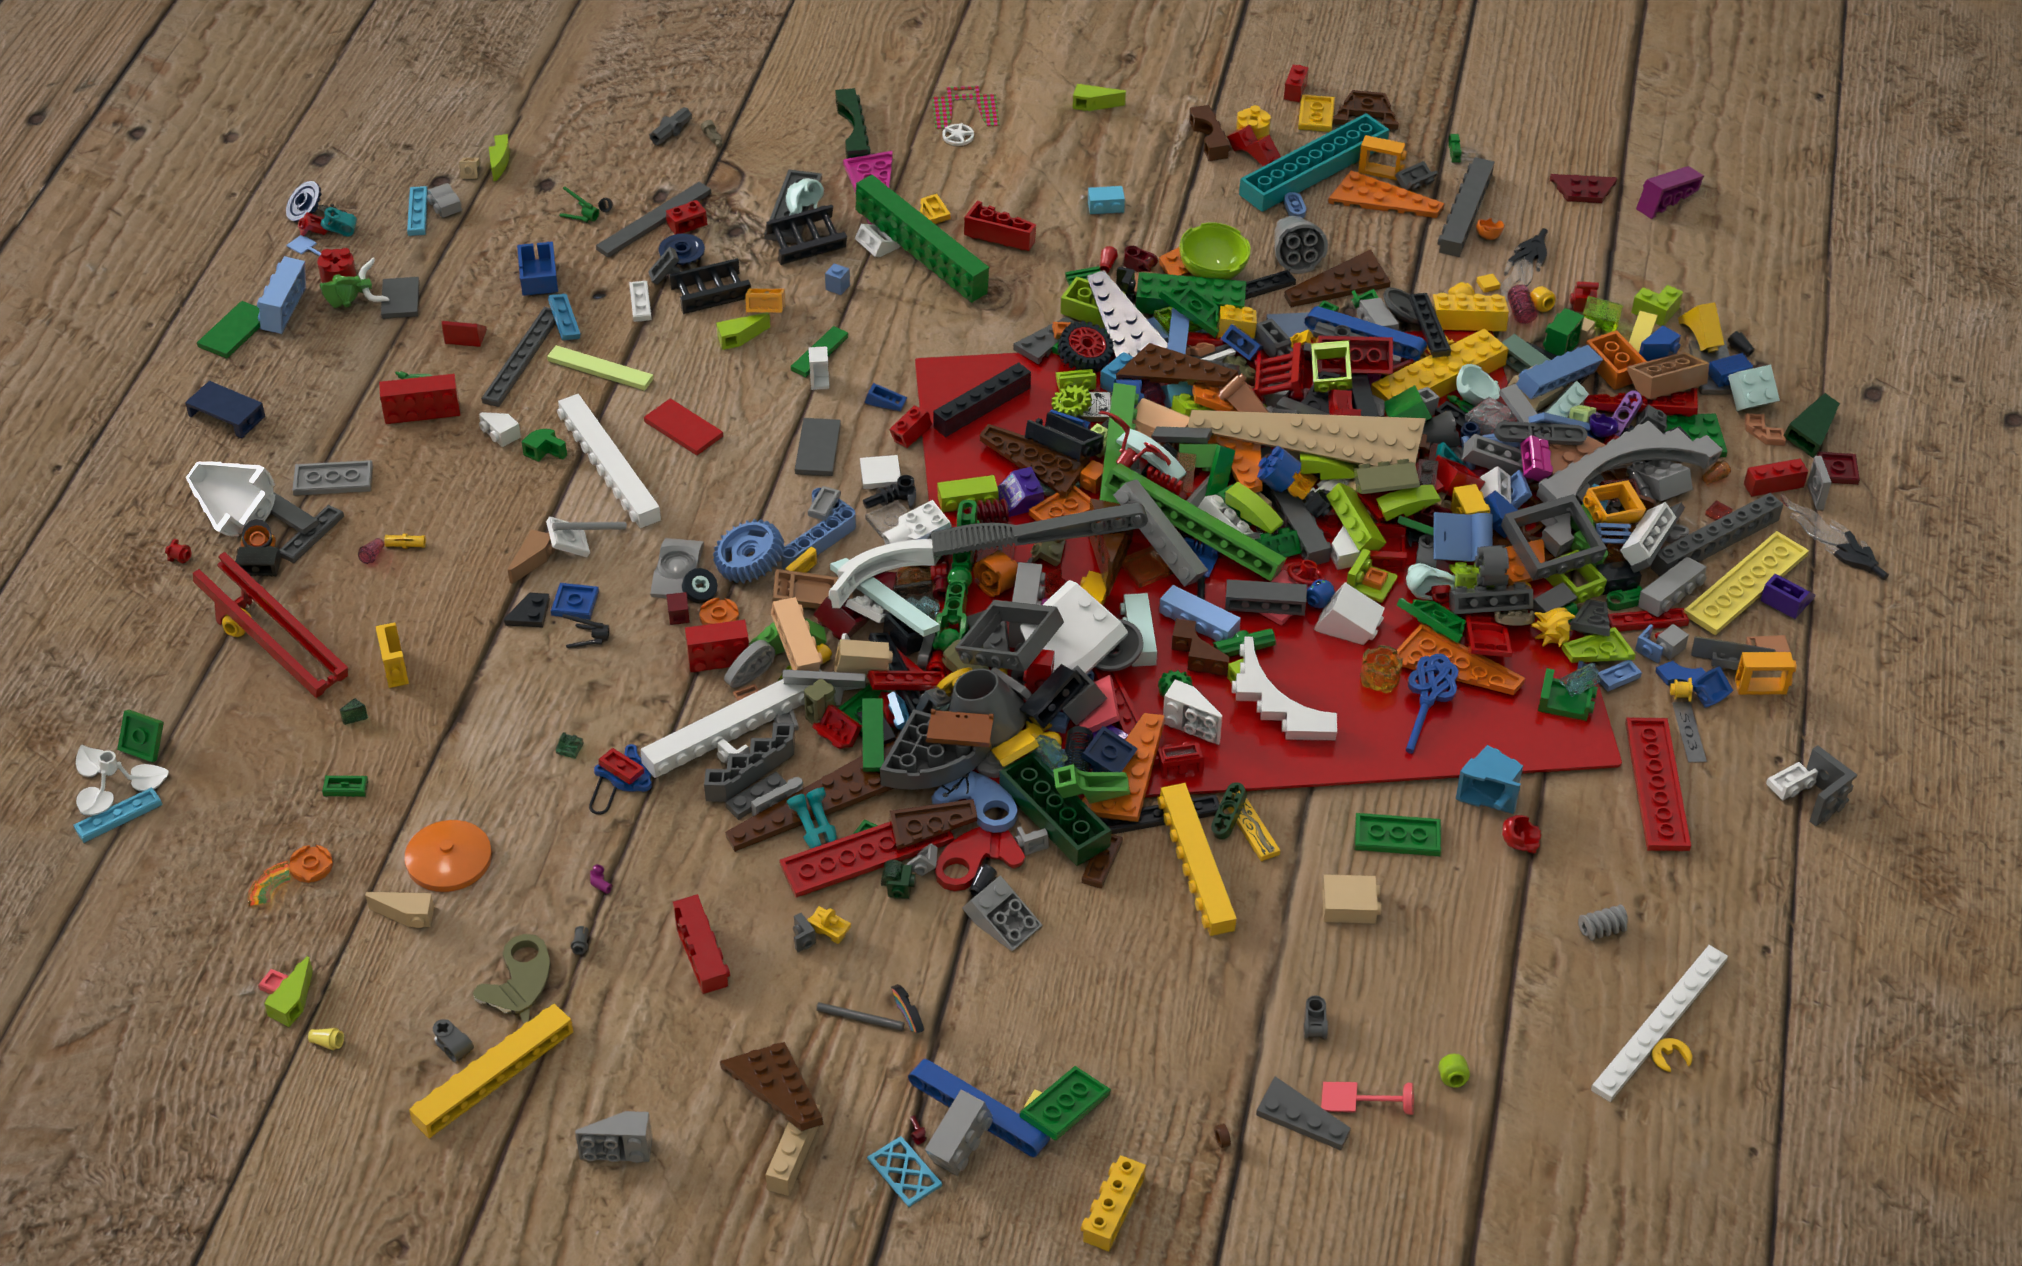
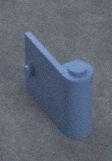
M1434 512V559L1475 562L1477 547L1493 546V514L1476 513L1467 515Z

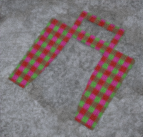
M979 86L946 87L947 96L932 97L935 129H943L950 125L952 100L977 99L978 108L986 126H1000L996 94L980 95ZM975 89V94L952 95L951 90Z

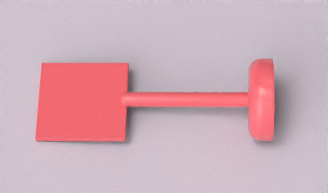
M1323 1082L1321 1108L1327 1112H1356V1101L1403 1102L1405 1114H1414L1413 1083H1406L1404 1085L1403 1096L1357 1095V1082Z

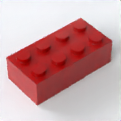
M455 373L379 382L380 400L385 424L461 416Z

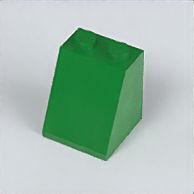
M1415 385L1384 402V409L1388 417L1426 418V421L1433 418Z

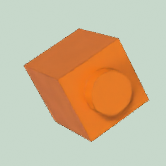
M1092 460L1080 472V487L1096 494L1101 489L1103 464Z

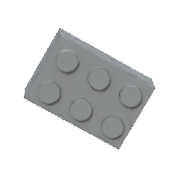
M960 1090L925 1148L934 1164L956 1176L960 1170L963 1171L966 1168L969 1155L972 1150L975 1151L978 1148L984 1130L987 1131L992 1124L993 1116L986 1103Z

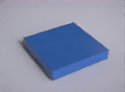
M560 583L551 608V616L563 617V614L590 620L599 594V587Z

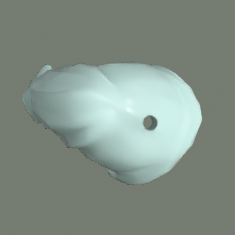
M806 178L798 183L795 182L788 188L786 204L790 211L789 216L801 213L802 206L814 204L813 208H817V204L824 194V187L819 181Z
M1418 563L1409 566L1406 583L1408 589L1411 590L1416 598L1433 600L1432 596L1425 595V593L1429 592L1432 586L1450 585L1451 590H1454L1455 576L1446 571Z

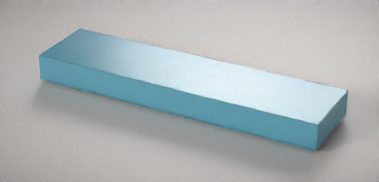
M427 186L410 187L408 236L426 235Z
M151 787L110 807L107 811L86 818L73 826L83 843L161 806L162 802Z

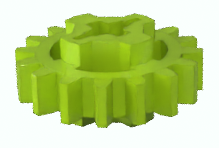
M1068 385L1067 389L1061 388V392H1055V397H1052L1051 405L1053 410L1076 418L1077 415L1083 416V411L1088 412V407L1092 406L1091 394L1088 389L1084 390V386L1078 388L1077 385H1074L1073 388H1070Z

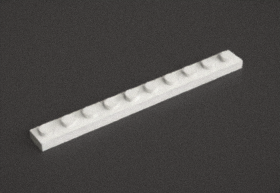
M1708 945L1593 1083L1591 1091L1611 1102L1651 1054L1654 1046L1665 1037L1726 963L1728 956Z

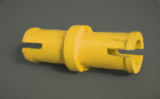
M408 534L385 535L384 543L385 547H402L403 549L408 547L425 548L426 537L425 535L408 536Z

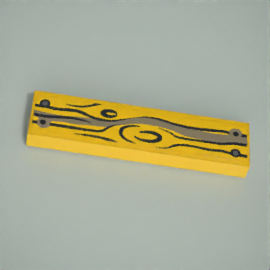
M1246 798L1236 821L1237 825L1260 861L1280 855L1279 847ZM1233 807L1227 808L1230 814H1232L1235 810V808Z

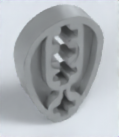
M758 640L752 643L730 666L725 674L724 681L732 688L750 683L771 666L775 657V649L765 640Z

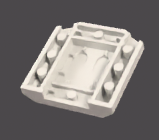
M1071 580L1067 581L1043 604L1046 606H1056L1064 620L1062 626L1043 648L1055 651L1053 670H1056L1060 664L1071 670L1078 665L1088 674L1128 635V631L1121 621L1078 583ZM1024 623L1020 625V631L1025 641L1038 625Z

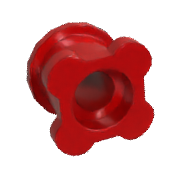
M173 539L171 544L165 548V553L168 556L167 560L173 562L176 559L179 563L183 564L191 558V548L186 544L180 545L178 544V539Z

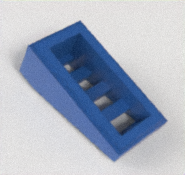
M873 383L865 403L901 411L907 397Z

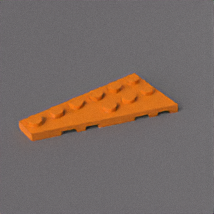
M1218 436L1216 444L1235 450L1231 473L1236 482L1248 487L1254 493L1261 492L1262 481L1257 477L1260 470L1258 464L1261 461V445Z
M1422 623L1389 657L1388 661L1389 664L1416 670L1417 663L1421 657L1444 654L1458 668L1456 681L1514 695L1525 682L1523 676L1483 655L1469 654L1468 647L1454 642L1443 634L1436 633L1432 628Z
M1144 713L1125 739L1138 748L1122 771L1128 775L1130 794L1091 804L1086 797L1082 800L1098 817L1139 821L1165 723L1164 715Z

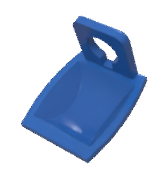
M1720 666L1704 673L1692 683L1704 708L1718 703L1733 691Z

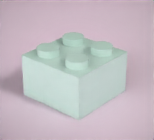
M1771 365L1728 375L1736 411L1780 401Z

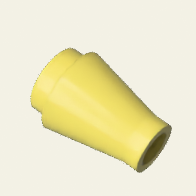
M338 1028L311 1029L308 1034V1041L330 1050H335L342 1047L344 1033Z

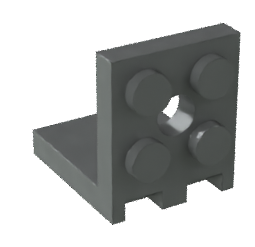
M1817 745L1812 749L1806 768L1808 771L1813 769L1818 771L1815 785L1823 790L1817 796L1809 821L1814 826H1818L1821 822H1827L1836 811L1840 812L1845 807L1846 803L1849 802L1847 796L1854 787L1852 781L1857 778L1855 772Z

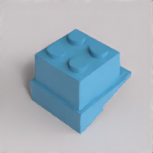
M1487 745L1475 759L1471 758L1460 771L1456 799L1480 807V805L1514 814L1521 786L1520 780L1523 765L1517 760L1502 754L1500 750Z

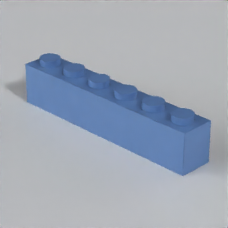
M1589 345L1581 348L1578 347L1572 352L1568 351L1562 356H1556L1550 361L1546 360L1543 364L1523 370L1518 376L1519 380L1516 385L1530 399H1533L1594 373L1603 361V358Z

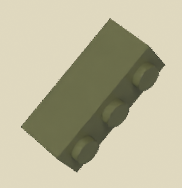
M1399 459L1395 464H1390V461L1378 462V466H1370V463L1359 464V468L1354 469L1356 492L1360 494L1420 487L1415 463L1409 462V459Z

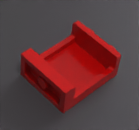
M1375 523L1386 544L1379 551L1370 550L1371 566L1385 571L1405 572L1407 552H1405L1406 526L1401 524Z

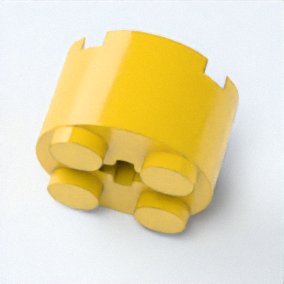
M1253 105L1237 113L1236 130L1250 124L1256 138H1262L1270 133L1271 116L1266 111L1260 109L1259 106Z

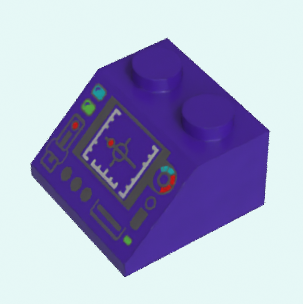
M1032 467L1013 471L998 486L999 501L1002 498L1006 500L1009 517L1027 513L1030 508L1044 501V491Z

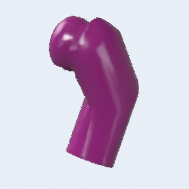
M596 864L593 866V870L590 871V883L595 888L608 894L612 890V884L604 880V867Z

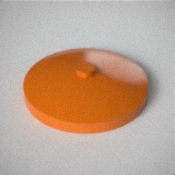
M444 820L426 826L412 837L405 850V865L411 879L419 886L436 892H451L472 885L486 873L492 859L490 841L485 832L478 826L461 820Z

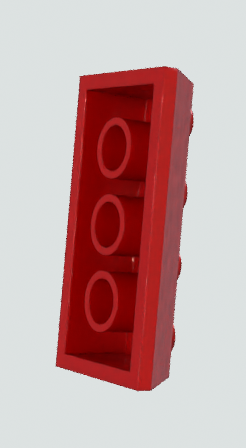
M1318 336L1316 343L1349 340L1351 374H1393V337ZM1345 357L1317 360L1318 373H1321V371L1346 373Z

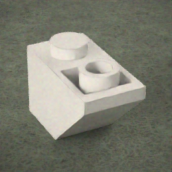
M484 412L479 414L481 430L490 435L491 439L501 447L521 438L519 423L509 414Z
M1344 526L1332 542L1330 557L1337 570L1352 567L1361 553Z

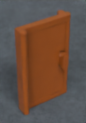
M931 709L926 742L990 748L994 714H975Z

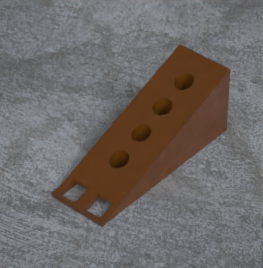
M1091 498L1089 511L1120 506V504ZM1134 529L1089 536L1106 588V596H1109L1133 541Z

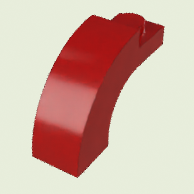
M1335 389L1329 391L1328 404L1330 415L1361 416V409H1353L1352 391Z

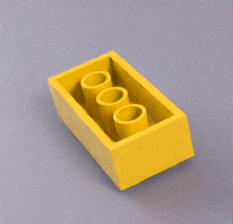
M1446 293L1433 294L1432 306L1442 330L1480 331L1486 329L1487 331H1507L1509 310L1505 296L1493 294L1492 296H1484L1483 294L1465 295L1463 293L1448 295Z

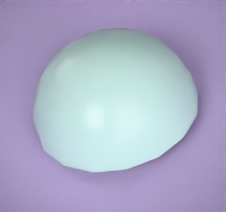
M1466 364L1461 367L1456 381L1457 390L1463 400L1474 406H1485L1495 402L1500 396L1498 382L1481 370V367L1474 364Z

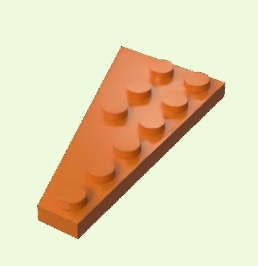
M1352 170L1328 198V204H1334V202L1344 203L1343 206L1356 204L1365 209L1387 212L1389 209L1398 210V213L1401 214L1407 211L1414 212L1416 216L1437 218L1443 211L1445 204Z

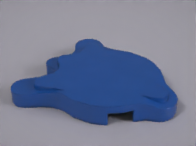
M634 744L626 746L624 755L643 766L644 774L631 785L599 764L594 767L595 775L605 777L620 790L645 792L652 787L651 773L642 764L641 757H639L637 747Z

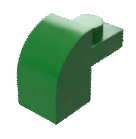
M552 429L535 430L521 441L523 455L537 462L547 453L562 460L567 456L566 442L556 438L555 430Z

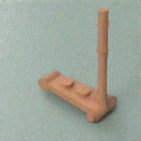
M1242 373L1234 377L1218 395L1223 401L1227 399L1239 412L1269 413L1253 392L1252 388H1255V386L1248 385L1245 382L1247 378Z

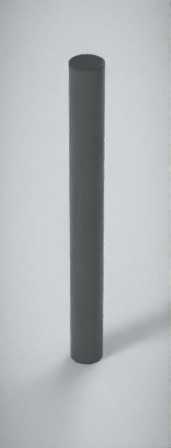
M818 1002L816 1009L819 1012L903 1031L905 1024L901 1021Z

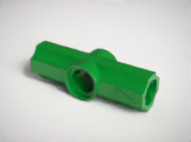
M1272 629L1253 633L1242 630L1237 632L1233 638L1213 642V647L1228 656L1240 654V644H1244L1245 637H1253L1255 651L1276 645V639Z

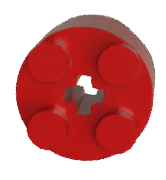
M348 248L324 249L321 251L317 264L322 283L333 281V277L337 274L345 277L357 276L353 255Z

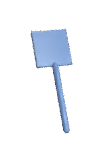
M300 235L287 244V247L301 255L308 250L319 256L321 255L319 251L312 248L317 243L306 236Z

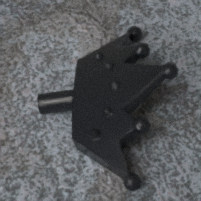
M1406 529V533L1409 534L1406 538L1409 547H1412V542H1419V538L1425 533L1417 530L1412 532Z

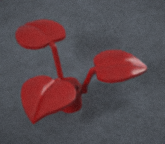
M1099 412V414L1108 415L1125 431L1123 444L1119 450L1121 455L1116 460L1117 464L1121 463L1130 468L1145 452H1152L1163 461H1166L1168 466L1171 464V460L1159 448L1147 442H1144L1146 447L1138 454L1129 447L1125 450L1130 426L1113 413Z

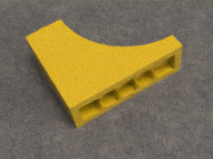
M1715 302L1698 305L1678 317L1679 325L1686 324L1695 334L1700 351L1713 353L1719 351L1718 348L1725 345Z

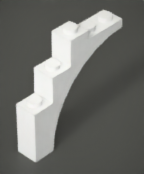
M1245 637L1244 644H1240V656H1243V663L1240 662V673H1237L1236 681H1232V693H1236V701H1257V712H1260L1261 720H1282V732L1286 733V739L1335 740L1337 735V713L1323 712L1305 707L1281 693L1268 680L1260 667L1254 650L1253 637Z

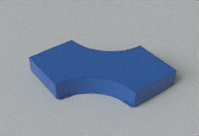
M1674 661L1656 667L1655 671L1666 685L1674 683L1675 679L1678 682H1688V678H1692L1693 683L1706 673L1702 667L1696 669L1685 668Z

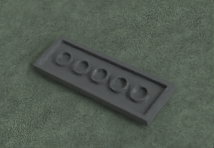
M788 169L770 220L789 216L790 211L786 204V195L788 188L792 184L806 178L814 179L821 183L822 173ZM813 204L802 206V212L811 210ZM805 225L798 226L801 236ZM791 229L781 231L786 242L797 243ZM766 232L764 233V239L777 241L774 233L766 235Z

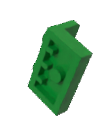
M1289 527L1278 529L1276 534L1262 533L1260 538L1255 539V541L1283 557L1302 553L1297 530H1290Z

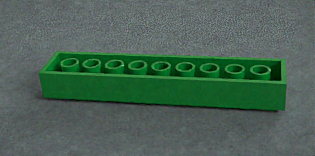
M870 175L856 183L855 208L859 214H862L869 222L877 226L893 241H896L904 250L912 254L915 259L922 262L928 269L933 271L940 279H943L951 288H954L971 303L988 294L989 267L874 175Z

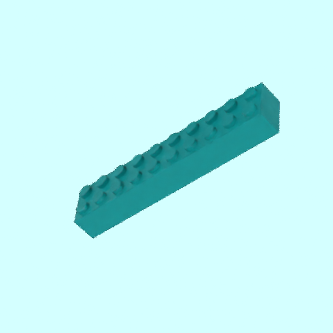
M1366 113L1240 178L1239 195L1263 212L1284 201L1287 193H1299L1360 160L1361 144L1365 135L1388 140L1390 129Z

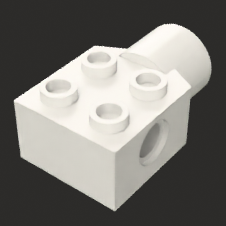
M931 500L900 516L898 526L882 533V537L886 545L907 540L931 539V532L952 527L947 517L936 503Z

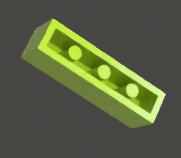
M1338 483L1326 497L1359 551H1362L1363 548L1379 551L1386 544L1385 539L1354 488Z

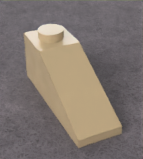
M366 892V899L370 910L408 927H431L434 911L432 893Z

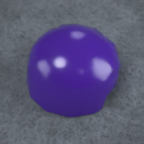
M1594 413L1589 417L1590 431L1596 437H1609L1618 430V422L1612 417H1606L1605 414H1602L1597 418Z

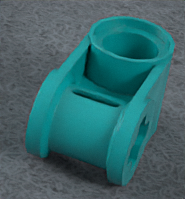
M333 207L326 208L325 217L321 220V226L324 229L346 237L354 234L357 218L353 214Z

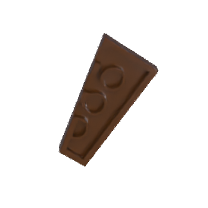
M974 799L891 810L890 819L896 848L900 850L976 822L977 812Z

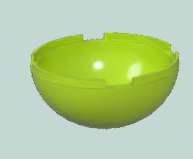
M1215 222L1201 223V226L1193 229L1192 227L1183 234L1179 247L1181 260L1185 268L1193 276L1227 280L1233 279L1244 270L1251 253L1248 239H1245L1239 230L1232 226Z

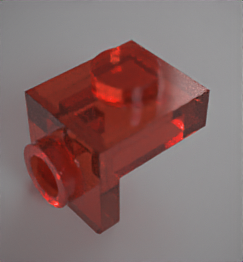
M1057 568L1054 572L1047 575L1045 579V592L1052 596L1067 582L1062 578L1061 569Z

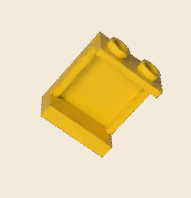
M396 623L375 626L388 687L392 688L409 684Z

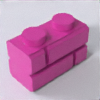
M1532 435L1520 444L1524 477L1533 478V480L1541 482L1553 472L1550 460L1551 450L1547 440L1539 439Z

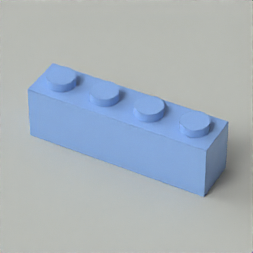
M1172 585L1160 598L1159 613L1175 621L1176 618L1196 621V631L1214 639L1216 642L1233 638L1240 631V617L1179 587Z

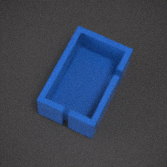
M553 241L537 243L539 259H535L533 243L517 245L522 296L558 292Z

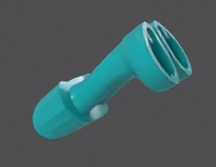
M823 787L808 792L806 798L804 794H799L787 800L788 806L797 812L804 825L806 835L803 838L810 849L821 846L818 836L820 833L823 834L826 843L837 840L835 826L829 824L822 807V801L826 797V791ZM807 802L810 805L813 814L816 818V821L818 823L819 827L815 828L813 821L810 817L807 808Z

